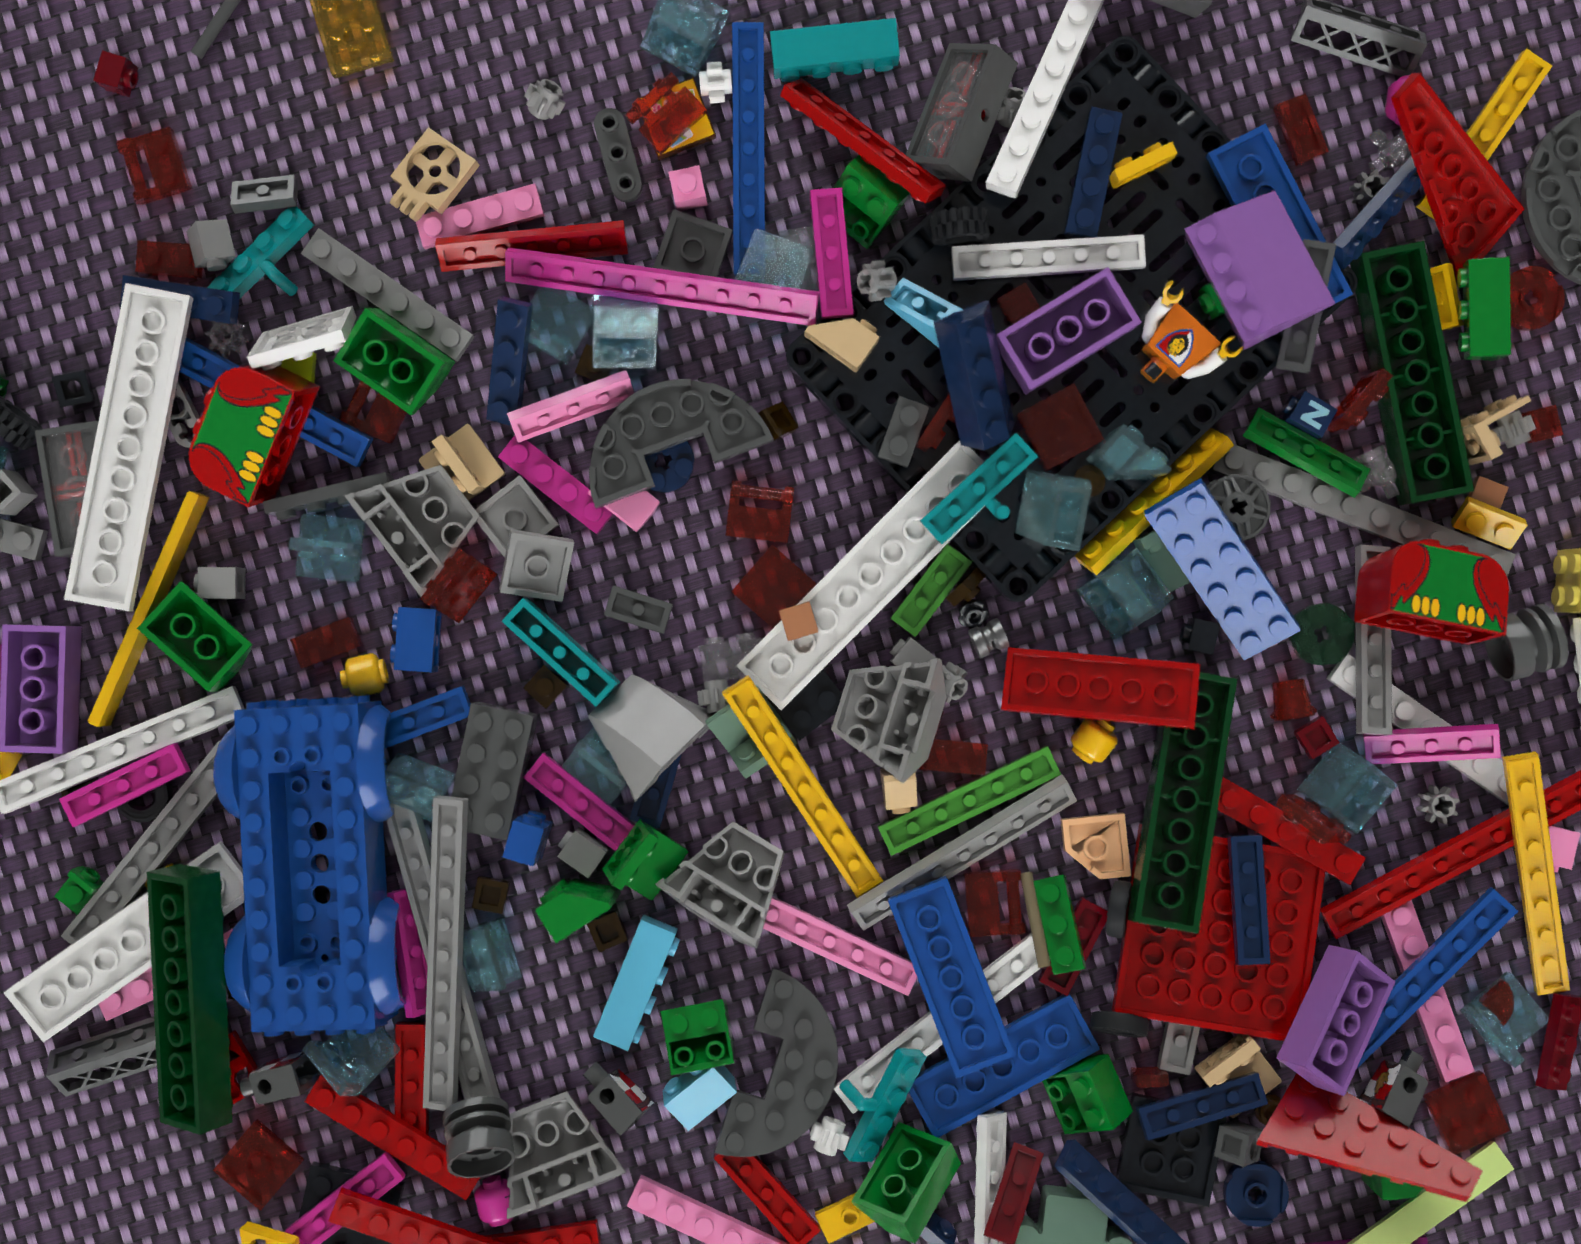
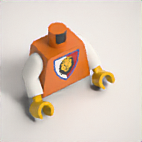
M1169 281L1165 285L1163 297L1157 299L1145 316L1142 339L1145 344L1142 351L1150 358V361L1140 372L1152 383H1155L1164 373L1172 379H1176L1179 376L1191 379L1209 374L1227 361V357H1235L1243 350V346L1237 351L1229 349L1228 342L1236 337L1233 335L1229 336L1222 343L1221 348H1217L1221 342L1178 303L1183 296L1184 288L1181 289L1178 295L1169 294L1168 289L1172 286L1173 281Z

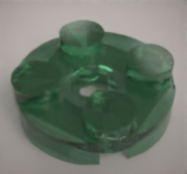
M1317 603L1301 609L1294 615L1301 631L1290 636L1289 641L1292 643L1293 651L1301 660L1312 665L1323 666L1336 664L1348 654L1354 641L1355 625L1353 620L1341 608L1328 603ZM1324 626L1326 627L1328 638L1327 640L1323 639L1319 643L1317 642L1318 636L1314 634V630L1321 629Z

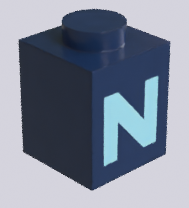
M1303 391L1288 398L1282 408V412L1285 413L1282 420L1318 439L1323 437L1338 409L1307 391Z

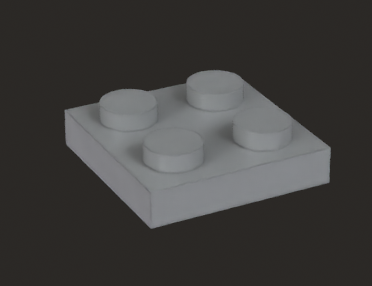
M521 475L475 509L480 515L476 522L504 558L511 529L548 535L560 526Z
M511 529L500 581V593L563 602L575 543L574 540Z

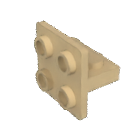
M469 424L460 428L450 437L442 434L432 441L435 447L419 459L420 464L425 470L442 465L468 501L505 475L504 470Z

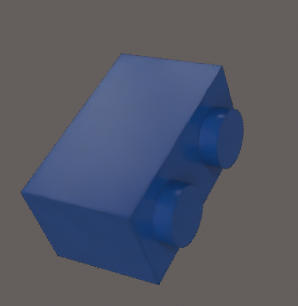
M398 607V613H394L392 619V629L396 632V644H392L390 649V662L394 663V670L438 672L442 610Z
M529 810L528 814L523 813L512 822L502 858L534 866L543 858L553 822L545 820L546 815Z

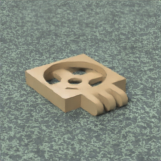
M428 127L390 176L394 182L400 185V188L391 198L390 204L395 208L400 207V211L405 215L409 214V217L415 222L423 216L429 207L442 215L480 165L474 158ZM440 145L444 148V151L437 159L429 160L423 155L429 146ZM456 157L460 161V171L457 178L451 175L448 169ZM414 165L421 169L424 175L416 187L411 185L408 172ZM435 166L441 168V173L437 177L430 175V170ZM442 184L448 188L438 194H428L434 185Z

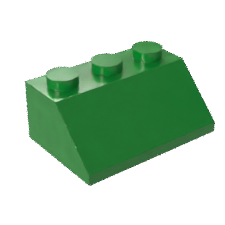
M1510 257L1468 259L1463 263V268L1458 269L1457 276L1458 287L1463 288V300L1458 303L1459 320H1464V332L1459 333L1458 339L1459 351L1464 352V360H1500L1511 355Z
M365 308L346 342H344V346L341 347L333 360L410 415H414L440 388L455 364L453 359L379 308Z
M180 581L137 628L208 692L221 691L242 668L253 647V644L183 581Z
M577 878L567 883L565 879H562L551 886L539 898L541 904L536 908L535 912L555 943H558L611 909L621 892L614 886Z
M898 1122L851 1202L887 1232L916 1244L961 1162L951 1142Z

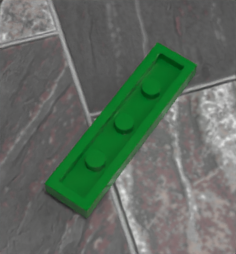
M1261 408L1256 410L1243 434V437L1353 498L1360 492L1370 472V468Z

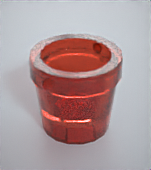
M1304 679L1272 683L1274 712H1272L1270 717L1274 719V722L1315 716L1317 709L1311 704Z

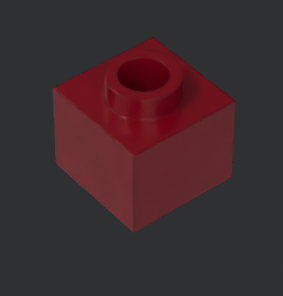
M102 50L93 81L106 91L130 97L132 89L136 87L138 82V67L126 57Z

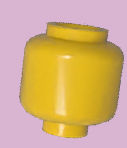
M374 653L348 658L345 662V670L340 671L343 689L349 688L353 696L372 695L382 692L385 684L389 683L385 660L379 659Z
M1085 719L1071 736V742L1074 746L1072 751L1089 764L1103 762L1118 743V738L1113 733L1116 727L1110 721Z

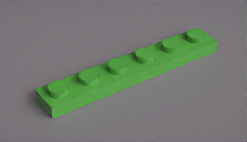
M1046 745L877 827L892 856L1060 776L1061 772L1049 747Z

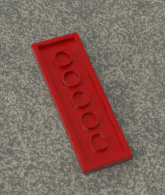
M1008 647L1001 710L1195 729L1201 665L1196 663Z

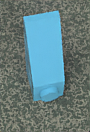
M902 278L895 289L891 291V297L884 299L886 306L938 348L939 345L933 322L963 310L905 278Z

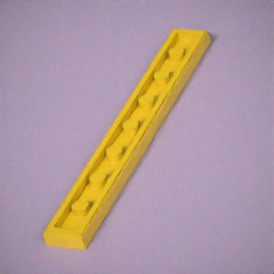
M187 492L88 718L89 724L96 727L111 725L148 640L137 628L167 596L210 497L197 492Z
M747 675L722 691V695L855 896L858 898L882 883V877L750 676Z
M1534 751L1502 757L1534 991L1538 996L1570 991L1539 754Z

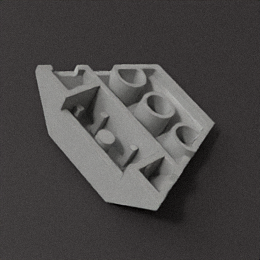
M442 465L344 495L401 568L402 573L421 598L480 517Z
M929 659V662L922 663L906 662L903 665L891 667L876 666L849 670L831 730L872 759L878 766L892 774L898 781L904 783L928 760L946 702L941 659Z
M632 674L588 715V718L604 747L610 752L620 776H623L631 790L630 794L636 802L657 781L662 772L697 738L700 739L709 730L705 721L715 713H707L706 708Z
M733 821L705 843L700 852L690 860H684L679 864L680 868L666 879H660L655 885L690 912L728 936L757 949L785 853L783 850Z
M568 1091L510 1113L511 1129L509 1132L513 1138L515 1160L509 1166V1178H507V1187L510 1189L507 1219L550 1205L627 1173Z

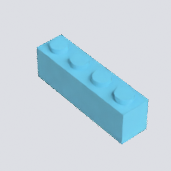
M643 914L593 1035L594 1038L626 1051L629 1050L632 1042L638 1044L645 1027L639 1024L643 1013L650 1015L657 998L651 995L655 984L662 986L669 969L663 966L667 955L674 957L680 939L675 937L678 928Z

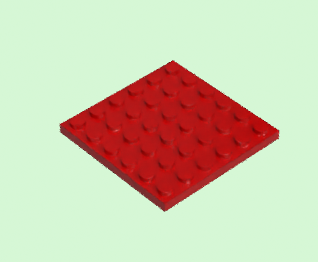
M1139 824L1130 882L1132 886L1142 824ZM1213 836L1199 934L1128 921L1129 899L1126 914V934L1122 938L1112 1012L1133 1014L1146 1019L1284 1041L1310 986L1325 871L1283 847L1263 844L1271 964L1237 965L1235 964L1228 841L1227 838Z

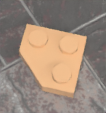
M1123 812L1060 819L1063 850L1099 879L1131 876L1126 820Z

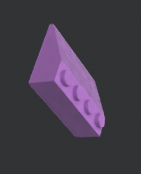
M1275 190L1216 212L1185 228L1186 240L1208 282L1211 283L1224 309V313L1244 350L1335 304Z

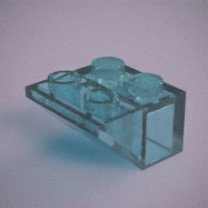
M658 0L640 48L696 77L716 45L729 11L709 0Z
M592 294V367L656 369L658 305L656 303Z
M1125 424L1111 431L1086 458L1093 466L1101 469L1108 480L1155 479L1167 474L1171 470L1166 464L1168 461L1167 457L1157 448L1151 450L1142 441L1144 439L1142 433L1131 425L1127 427Z
M1027 470L1015 533L1046 546L1079 551L1092 490L1091 480Z
M1137 547L1115 560L1097 576L1095 575L1077 589V592L1114 640L1158 614L1174 598Z
M1339 743L1329 750L1297 790L1342 828L1358 834L1398 785L1375 765Z

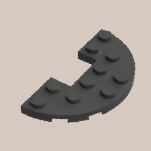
M1581 110L1560 121L1541 139L1528 161L1521 189V205L1524 207L1522 212L1523 220L1535 248L1554 270L1581 285Z
M674 379L650 385L632 394L619 404L607 422L602 425L596 437L589 467V484L594 506L598 509L655 487L645 457L701 435L705 437L715 464L771 443L774 439L757 411L735 395L734 392L714 383L692 381L691 379Z
M773 967L753 1029L782 1038L764 1098L737 1090V1093L731 1097L714 1152L717 1154L752 1157L767 1154L789 1145L808 1131L817 1121L834 1089L838 1069V1049L830 1019L821 1003L805 985L789 974Z

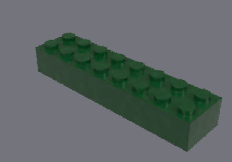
M1420 241L1362 253L1358 259H1353L1350 263V268L1354 271L1358 280L1355 293L1398 506L1472 492L1474 487L1425 242Z
M1200 672L1195 729L1158 726L1127 917L1128 921L1199 934L1237 679Z
M178 864L147 871L160 1123L201 1135L233 1122L229 1060L230 1039L228 1036V1006L224 973L225 944L223 939L224 914L221 898L222 881L220 871Z

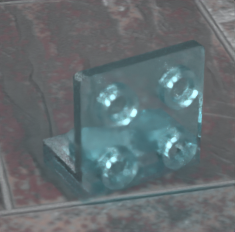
M755 229L735 280L800 289L814 250L766 231Z
M539 287L530 302L533 303L529 344L568 366L598 312L593 307L563 290Z
M1505 972L1460 1010L1496 1055L1514 1068L1525 1061L1517 1051L1520 1045L1548 1023L1549 1019L1510 972Z
M379 1026L376 1028V1032L370 1034H356V1030H345V1033L332 1035L327 1041L310 1040L302 1051L339 1096H359L397 1055L400 1047L386 1030Z

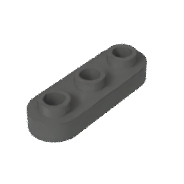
M605 108L598 112L594 119L595 132L613 195L621 202L630 203L637 200L642 193L643 185L623 115L614 108ZM608 119L615 121L614 126L611 128L604 126L605 121ZM617 149L623 151V155L620 158L612 156V153ZM625 179L632 182L631 186L627 189L620 186L621 182Z

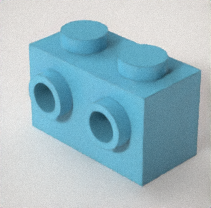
M725 1066L683 1073L679 1077L672 1078L663 1089L664 1107L689 1131L737 1093L735 1077Z

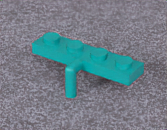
M297 206L288 207L207 288L239 292L241 298L266 274L286 294L293 296L297 292L298 287L274 265L314 224Z
M1015 433L923 517L920 522L942 545L984 506L997 519L1007 518L1010 514L1009 508L1002 505L995 496L1038 456Z
M896 1049L872 1098H865L849 1080L841 1082L840 1090L858 1110L864 1111L843 1152L850 1162H873L878 1154L881 1144L891 1129L895 1117L905 1102L907 1094L927 1058L919 1049Z

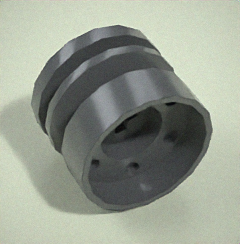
M1231 474L1205 484L1243 541L1256 536L1266 526L1270 517L1271 501L1266 489L1256 479L1247 475ZM1233 503H1238L1239 508L1236 510V513L1232 514L1229 509L1233 507Z
M1538 604L1531 608L1520 609L1516 615L1514 613H1507L1506 635L1484 641L1489 660L1494 670L1504 681L1511 682L1529 677L1534 671L1543 673L1549 669L1561 668L1567 663L1568 642L1564 628L1558 616L1546 604Z
M479 1096L454 1103L444 1111L442 1120L445 1128L444 1137L448 1142L445 1151L449 1173L463 1178H480L501 1172L512 1165L515 1160L512 1134L509 1132L511 1122L509 1107L506 1101L492 1096Z

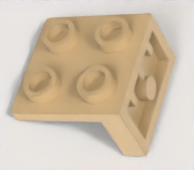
M1514 394L1503 400H1496L1483 408L1484 411L1476 415H1469L1460 420L1469 465L1490 461L1503 454L1499 447L1501 445L1499 437L1493 430L1489 429L1488 425L1531 402L1529 395L1517 399Z
M1237 1034L1194 1067L1205 1084L1210 1088L1214 1084L1220 1085L1226 1080L1252 1072L1259 1073L1265 1095L1282 1082L1281 1078L1259 1051L1261 1050L1260 1047L1249 1035ZM1241 1113L1231 1115V1117L1235 1118Z

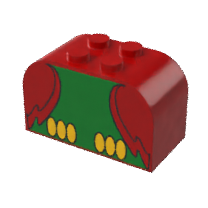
M244 366L225 371L218 377L213 388L207 392L204 398V405L206 406L202 417L198 418L192 432L195 435L189 449V463L196 478L208 488L246 507L275 499L320 386L281 366L269 370H263L262 366L251 369V366Z
M1434 539L1412 541L1375 555L1363 564L1357 580L1354 622L1465 645L1504 636L1507 629L1508 579L1505 571L1496 560L1481 553L1471 552L1466 546L1440 545V541Z

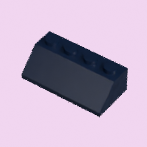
M983 301L933 322L961 446L986 450L1010 439L1015 424L989 301Z

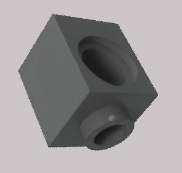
M1232 1120L1219 1125L1214 1156L1242 1167L1259 1161L1261 1146L1256 1145V1142L1263 1129L1238 1120Z

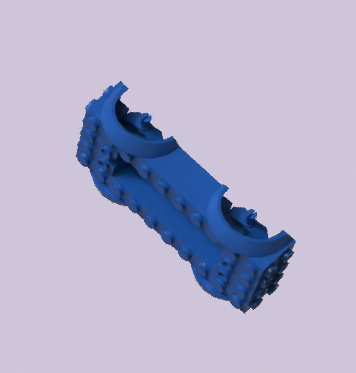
M370 695L344 698L326 697L320 699L304 698L285 701L246 703V709L234 710L235 725L224 734L216 751L213 771L216 793L228 813L240 820L245 915L234 926L228 938L224 954L225 979L232 997L242 1007L250 1011L251 1032H264L266 1037L279 1036L284 1034V1031H294L296 1036L311 1035L319 1030H325L326 1035L345 1033V1030H356V1034H370L376 1032V1028L388 1024L387 1021L396 1016L398 1010L406 1004V996L402 998L400 995L396 974L397 954L395 953L397 949L395 948V935L400 905L390 897H387L383 822L394 815V808L391 806L388 797L385 774L387 765H385L387 763L385 759V733L387 723L391 720V714L388 709L381 705V701H370ZM316 822L323 823L327 828V835L323 840H316L312 837L311 827ZM318 854H323L328 858L329 866L326 871L320 870L316 865ZM320 885L326 886L331 894L330 900L325 904L319 903L314 897L315 889Z

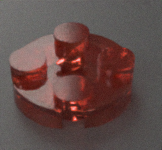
M1527 266L1510 274L1512 327L1523 331H1533L1548 325L1560 315L1565 303V292L1562 285L1559 286L1553 278L1555 275L1550 270L1540 266ZM1529 291H1532L1533 297L1537 298V303H1533L1531 306L1527 305L1524 300V295L1528 294Z

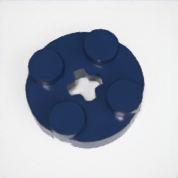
M687 441L645 457L655 483V487L650 488V490L660 493H672L688 483L693 473L695 457ZM661 453L665 457L670 455L672 458L668 463L670 468L664 470L662 467L656 468L655 462L658 461L657 456Z
M1259 1160L1245 1167L1236 1164L1230 1167L1223 1185V1198L1230 1212L1243 1224L1262 1227L1274 1222L1272 1219L1285 1211L1289 1200V1191L1286 1182L1276 1168ZM1254 1186H1258L1263 1191V1195H1258L1257 1200L1253 1201L1248 1192Z

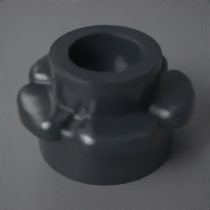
M972 599L969 602L964 601L959 607L958 620L964 627L969 626L970 629L981 627L983 621L988 619V609L985 608L984 603L976 599ZM976 613V616L971 617V614Z

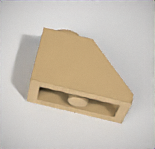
M854 318L810 325L806 328L804 334L807 339L855 373L879 341V336L875 334L877 329L872 324L863 319L858 322Z
M880 769L885 809L892 810V814H904L911 812L910 807H917L916 773L914 772L902 783L885 769Z

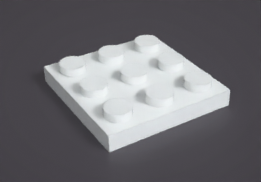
M346 307L262 332L247 356L251 369L262 366L263 370H269L281 365V361L293 357L294 361H299L312 356V351L324 348L325 352H329L343 347V342H346L357 318L353 307Z

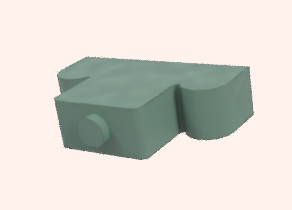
M1071 1183L1067 1184V1187L1044 1185L1042 1187L1038 1222L1034 1223L1029 1216L1024 1215L1015 1244H1132V1242L1120 1227H1107L1108 1216Z

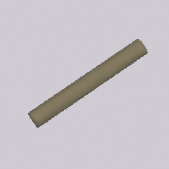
M1032 872L1021 873L1020 878L1038 968L1049 967L1051 964L1034 887Z

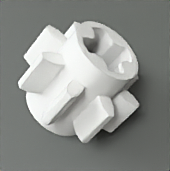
M721 61L706 63L707 71L699 72L701 96H709L710 104L725 102V94L733 93L731 70H722Z
M824 1116L822 1123L816 1121L810 1132V1139L815 1141L813 1148L829 1156H835L837 1149L845 1151L850 1138L848 1136L849 1133L844 1131L846 1124L829 1116Z

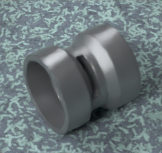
M998 618L988 621L985 627H974L968 630L973 647L980 659L988 656L996 648L1002 650L1009 647L1007 636Z

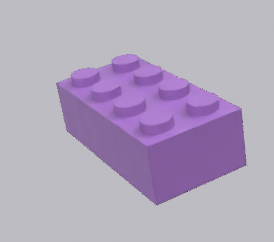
M1107 267L998 333L996 337L1002 358L1024 394L1027 395L1132 331L1142 322Z
M2 624L0 752L64 754L78 749L82 626Z
M1328 945L1276 1058L1313 1086L1345 1096L1395 981L1358 951Z

